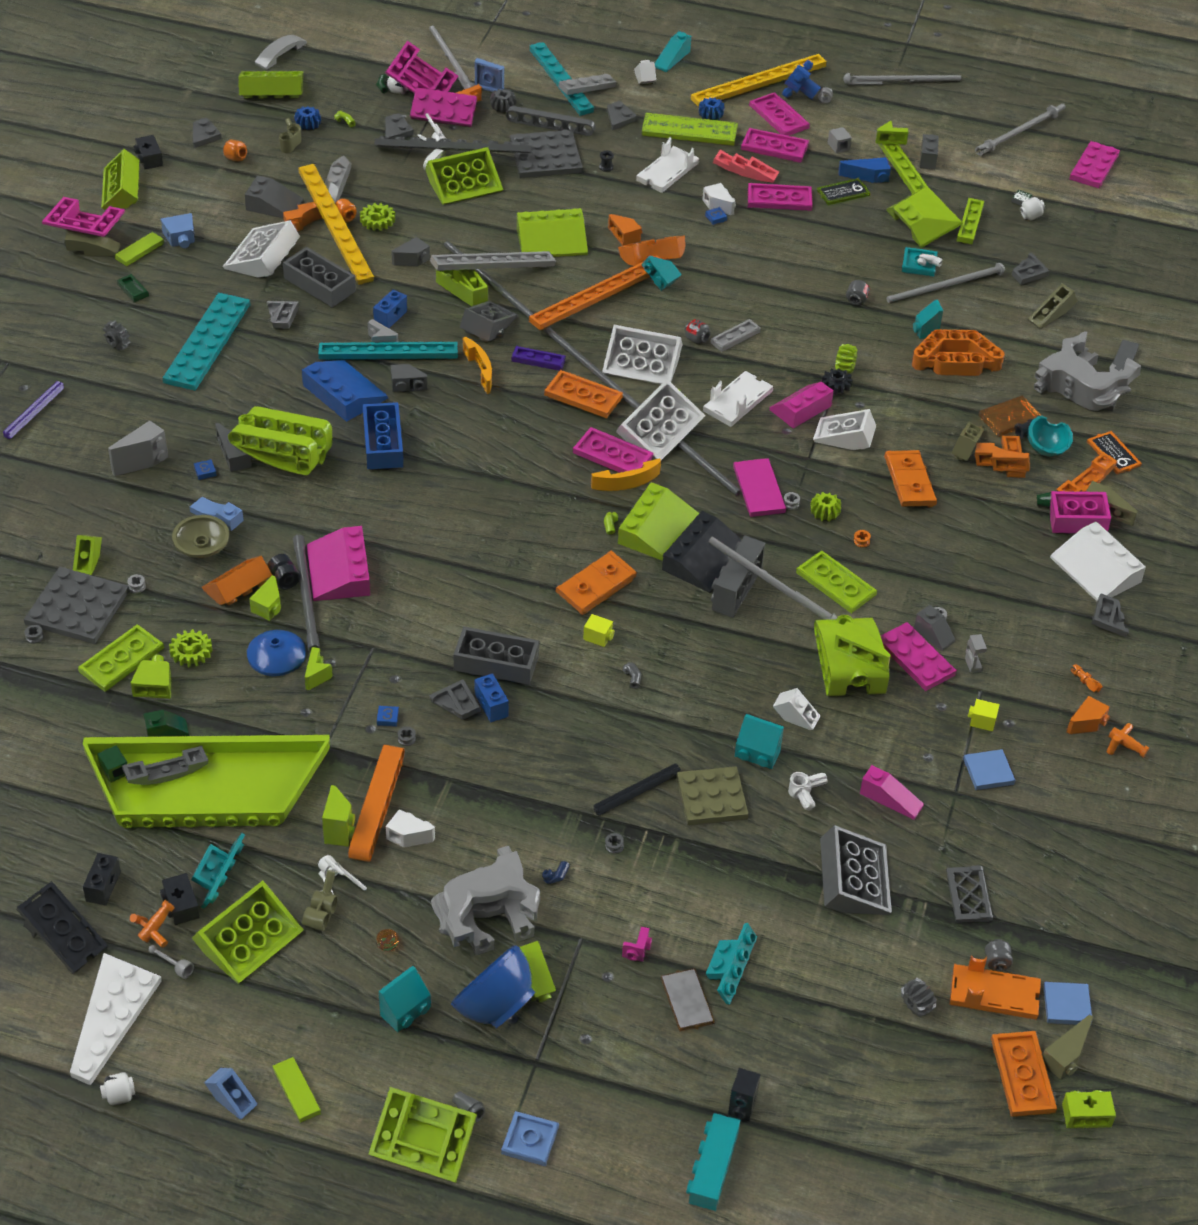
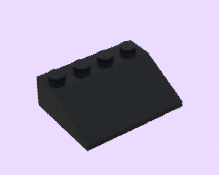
M701 511L663 554L662 570L711 593L713 591V582L715 578H719L720 571L723 566L727 565L729 556L709 544V539L714 537L734 551L737 542L742 540L720 519Z

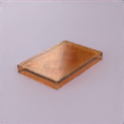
M1023 395L979 411V417L998 437L1014 432L1015 424L1026 423L1028 419H1035L1041 415Z

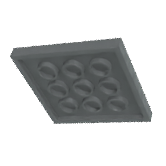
M572 130L510 135V142H514V145H520V142H528L533 147V154L514 153L520 178L583 173L582 163Z
M59 567L25 616L24 623L28 626L39 625L43 630L96 644L129 593V585Z

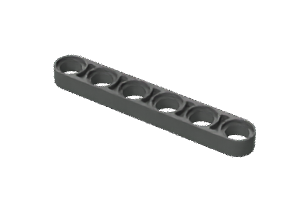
M517 106L509 107L506 112V118L511 122L558 131L572 130L574 134L585 136L592 135L596 128L595 123L591 120ZM511 111L515 112V113L517 114V116L514 117V116L510 115V112H511ZM528 114L532 119H527L524 115ZM539 117H544L547 122H542ZM554 120H559L562 124L558 125ZM569 123H575L577 127L573 128ZM588 125L592 130H586L584 126Z

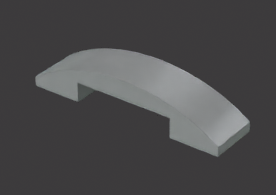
M296 35L283 36L263 50L256 59L255 65L267 70L277 63V57L291 48L298 50L307 44V41Z

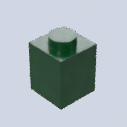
M117 745L98 753L100 767L110 783L125 777L122 765H126L127 761Z

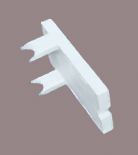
M669 137L667 143L663 142L661 156L636 176V181L646 186L649 184L652 186V189L663 193L699 163V158L694 156V148L691 149L690 153L675 146L671 148V137Z
M747 371L743 372L722 391V381L720 380L715 388L712 386L710 401L703 406V412L732 427L773 391V386L763 380H756L757 377Z

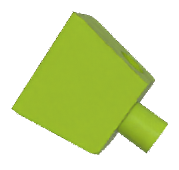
M154 655L152 661L143 660L140 662L131 681L133 697L171 699L169 662L164 661L163 656Z

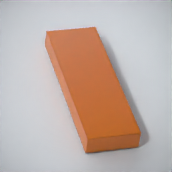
M1002 436V449L1022 453L1020 436ZM1006 471L1007 477L1025 478L1026 471Z

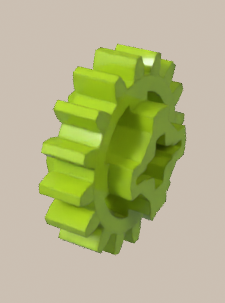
M374 203L372 206L368 204L367 208L363 207V211H360V223H362V226H367V229L373 228V231L376 229L382 231L383 228L388 229V226L392 227L393 223H395V211H393L392 207L388 208V205L382 206V203L379 205Z
M192 629L190 633H187L184 630L183 635L177 633V639H171L172 643L169 644L170 657L174 659L175 663L179 661L180 666H183L185 663H187L188 667L193 663L195 666H198V662L205 663V658H210V653L213 652L211 639H208L207 634L202 635V631L194 633V629Z

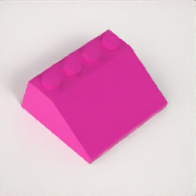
M362 526L344 527L307 544L313 601L370 596V580Z

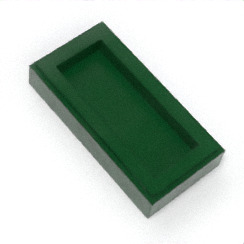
M132 274L117 280V285L133 302L149 297V292Z

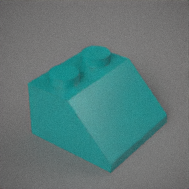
M746 714L736 742L735 757L773 769L781 751L784 726Z
M411 966L379 990L380 1016L399 1032L403 1028L409 1027L418 1016L424 1015L429 1011L431 1007V994L414 966Z

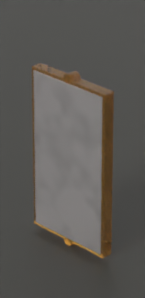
M695 968L685 971L677 970L676 973L661 976V981L679 1031L692 1028L699 1029L701 1026L714 1024L711 1010Z

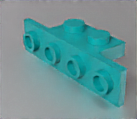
M243 833L235 840L228 854L212 844L208 846L191 878L193 882L209 890L201 908L205 909L209 903L213 904L219 893L216 892L218 886L222 887L228 877L225 875L226 871L232 869L236 862L233 859L235 854L239 855L244 846L242 840L245 835Z
M744 923L738 940H719L706 971L709 979H721L717 991L726 1005H730L736 993V988L743 975L753 946L756 943L757 936L749 923Z

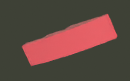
M719 150L712 162L728 171L759 181L773 183L779 174V171L754 157L748 160L737 153L732 157L722 150Z

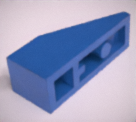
M886 157L840 161L838 174L839 176L872 183L889 182L891 168Z

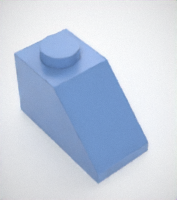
M220 1068L204 1082L215 1099L238 1119H242L257 1105V1102L233 1068Z

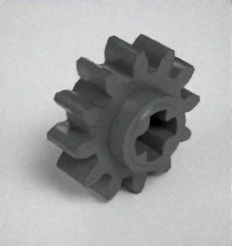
M114 320L104 325L103 331L106 333L103 335L112 348L116 346L119 351L129 346L128 344L131 342L127 338L130 335H128L126 328L121 323L117 325V322Z

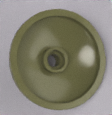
M210 515L191 516L182 520L174 528L172 533L173 545L180 553L194 558L209 557L225 548L229 541V529L217 517Z

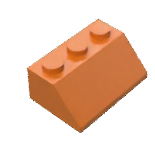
M261 555L245 560L202 586V589L219 605L227 603L229 606L238 601L236 597L241 594L245 596L251 593L254 586H262L272 576V573Z

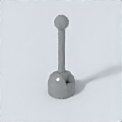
M151 945L148 949L150 953H155L175 965V973L181 978L186 979L192 974L194 964L185 959L175 961L157 950L155 945Z

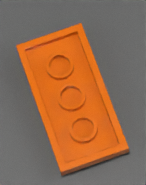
M560 370L544 390V396L608 418L623 398V392Z
M1036 1031L992 1034L991 1042L1011 1117L1056 1113L1057 1107Z

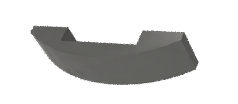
M199 746L183 750L181 757L144 765L143 761L122 765V769L130 784H157L191 774L208 764V759L203 747Z

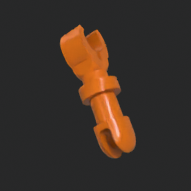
M1074 664L1073 667L1075 669L1071 668V672L1078 676L1080 681L1086 684L1091 691L1100 692L1103 687L1102 684L1091 678V674L1085 673L1079 665Z

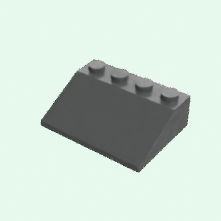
M834 825L820 838L824 906L841 913L890 915L892 910L886 844Z

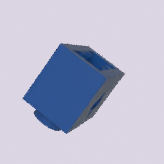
M396 290L390 291L373 307L374 320L390 328L407 312V295Z
M493 673L474 679L475 696L490 723L508 717L509 701Z

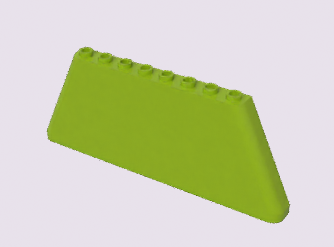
M330 735L84 737L83 747L117 823L124 828L278 826L285 821L330 749ZM117 745L127 764L143 761L144 765L181 757L183 750L202 746L207 756L208 764L191 774L163 783L130 784L126 776L110 783L100 767L98 753Z

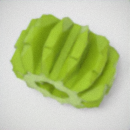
M842 344L839 347L835 361L836 370L840 368V371L846 370L849 374L854 371L858 352L856 346Z
M822 492L821 495L816 494L811 500V514L815 516V519L820 518L821 521L827 520L830 522L831 519L836 520L841 513V500L837 498V495H831L830 492L828 494Z

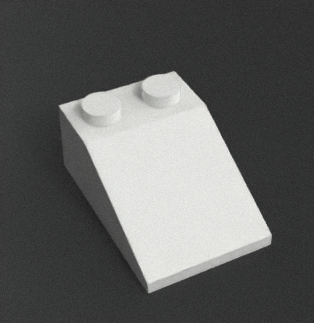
M870 409L821 417L813 440L817 443L850 450L866 449L871 445L876 423Z

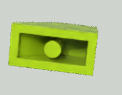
M77 535L73 564L74 571L89 575L93 574L100 557L102 537Z
M273 575L249 599L251 612L269 621L281 610L278 586Z

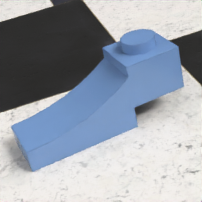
M202 496L190 506L191 513L217 517L227 525L230 531L244 521L243 510L229 502L226 505L219 504Z

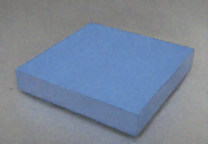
M477 58L475 60V84L490 92L497 91L498 89L503 90L504 66Z
M1003 749L964 755L963 760L975 790L1014 785L1015 778Z
M1044 982L1047 1023L1077 1025L1091 1014L1088 984Z
M515 1111L501 1149V1154L546 1166L559 1123Z

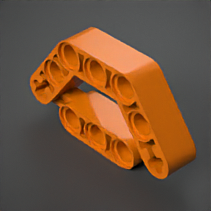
M937 329L932 331L914 350L912 367L916 370L933 367L934 373L938 375L978 376L982 373L983 368H988L991 371H1000L1005 354L978 331Z

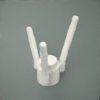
M426 113L428 121L435 130L432 138L436 139V141L446 139L439 126L434 124L431 117ZM418 135L419 138L426 141V137Z
M331 855L324 856L319 861L318 867L321 869L319 875L324 883L327 870H332L336 872L335 876L338 873L345 875L362 890H367L359 880L346 871Z

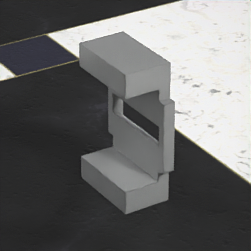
M981 634L970 635L967 643L965 660L970 673L982 672V665L977 654L985 653L987 647Z

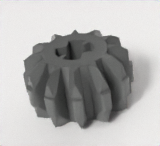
M510 89L493 91L490 97L492 109H495L496 112H507L509 107L515 106L514 92H511Z
M915 978L908 981L901 988V997L913 1014L921 1017L929 1014L936 1007L937 1000L933 995L934 992L931 991L930 986L926 985L925 981Z

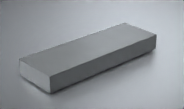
M748 319L711 338V344L723 352L760 333L761 328L751 319Z

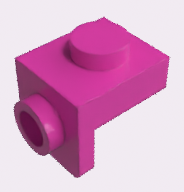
M641 927L636 944L630 942L623 943L622 957L632 961L638 960L643 962L646 950L650 951L652 938L649 937L650 928Z

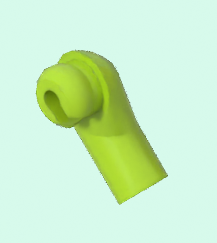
M337 111V114L334 115L338 122L344 119L349 127L356 125L351 115L343 111Z
M608 512L604 518L607 534H614L616 532L613 523L618 521V514L616 512Z

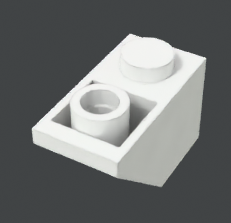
M643 60L634 69L639 84H649L656 81L654 62Z
M721 183L704 187L703 201L710 210L720 207L725 214H734V207H736L735 199L730 196L728 190Z
M798 688L780 693L773 705V708L784 721L808 730H813L820 718L819 713Z
M399 809L386 825V839L403 848L430 843L435 840V826L414 817L411 813H406Z

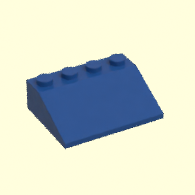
M345 360L315 362L302 369L303 386L346 422L363 413V404H378L388 399L384 392Z

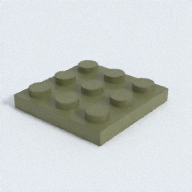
M737 766L677 772V781L687 825L748 819L749 814Z

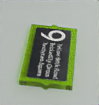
M859 178L817 187L821 199L827 205L870 196L866 185Z

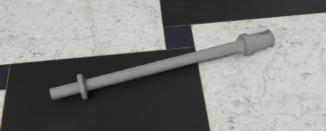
M1062 103L1056 107L1050 105L1047 107V112L993 141L991 139L986 140L984 144L975 148V152L981 150L976 154L982 156L987 152H992L995 150L996 145L1049 117L1052 119L1057 118L1058 112L1066 108L1065 104Z

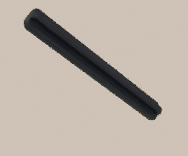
M674 763L594 804L593 810L597 815H601L677 776V772H680L681 769L677 763Z

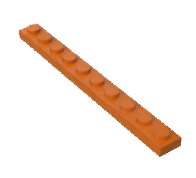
M643 262L529 316V322L537 329L542 330L650 276L645 272L641 265Z

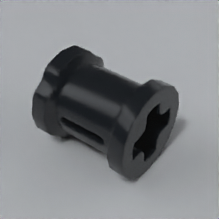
M608 150L601 152L599 169L604 172L612 171L614 154Z
M1028 419L1023 424H1015L1014 431L1016 436H1020V439H1023L1025 435H1028V429L1033 419Z

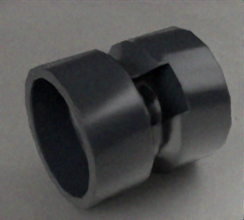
M278 554L269 560L267 566L272 575L275 576L280 589H290L297 585L300 580V574L288 555Z

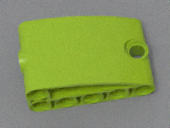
M258 406L253 407L247 414L239 416L238 425L228 434L229 442L244 453L276 468L301 475L310 474L317 464L322 465L325 461L326 453L333 444L332 425L327 420Z
M840 615L837 619L815 620L814 633L826 695L845 696L848 685L856 687L865 685L867 694H886L889 682V669L887 671L834 649L836 634L846 621L864 628L884 648L879 630L873 618H852L849 615Z

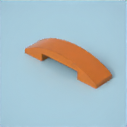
M1105 452L1101 453L1092 460L1091 466L1074 480H1067L1056 491L1086 492L1092 481L1100 483L1117 464V460Z

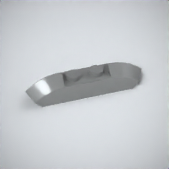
M345 156L332 163L324 183L335 203L340 199L351 170L352 163Z

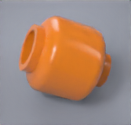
M229 140L224 145V156L228 160L240 162L247 155V147L242 141Z
M345 198L339 199L335 203L345 223L355 218L357 209L353 203Z

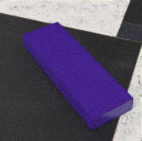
M519 346L515 347L511 356V362L558 371L562 370L566 361L565 355Z

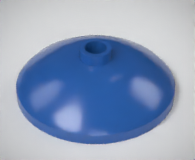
M270 630L261 633L250 642L247 648V659L250 666L257 672L268 676H282L295 671L302 665L306 656V648L302 639L296 634L285 630Z

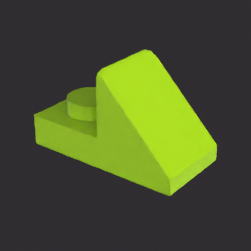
M889 121L877 129L875 144L907 145L908 128H893L892 121Z
M312 647L305 673L306 690H311L333 676L332 665L323 663V656H320V648Z

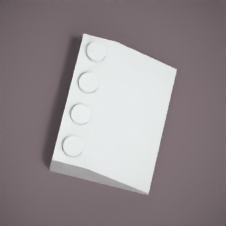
M291 220L253 228L226 261L223 268L257 278L269 277L274 273L276 267L281 264L282 259L289 254V250L295 246L300 235Z
M614 325L602 372L608 375L660 385L666 379L671 382L682 348L681 337Z
M666 379L620 425L616 432L626 442L653 452L652 459L662 460L705 415Z
M1097 522L1083 527L1050 556L1058 566L1096 601L1100 593L1114 597L1141 583L1146 568Z

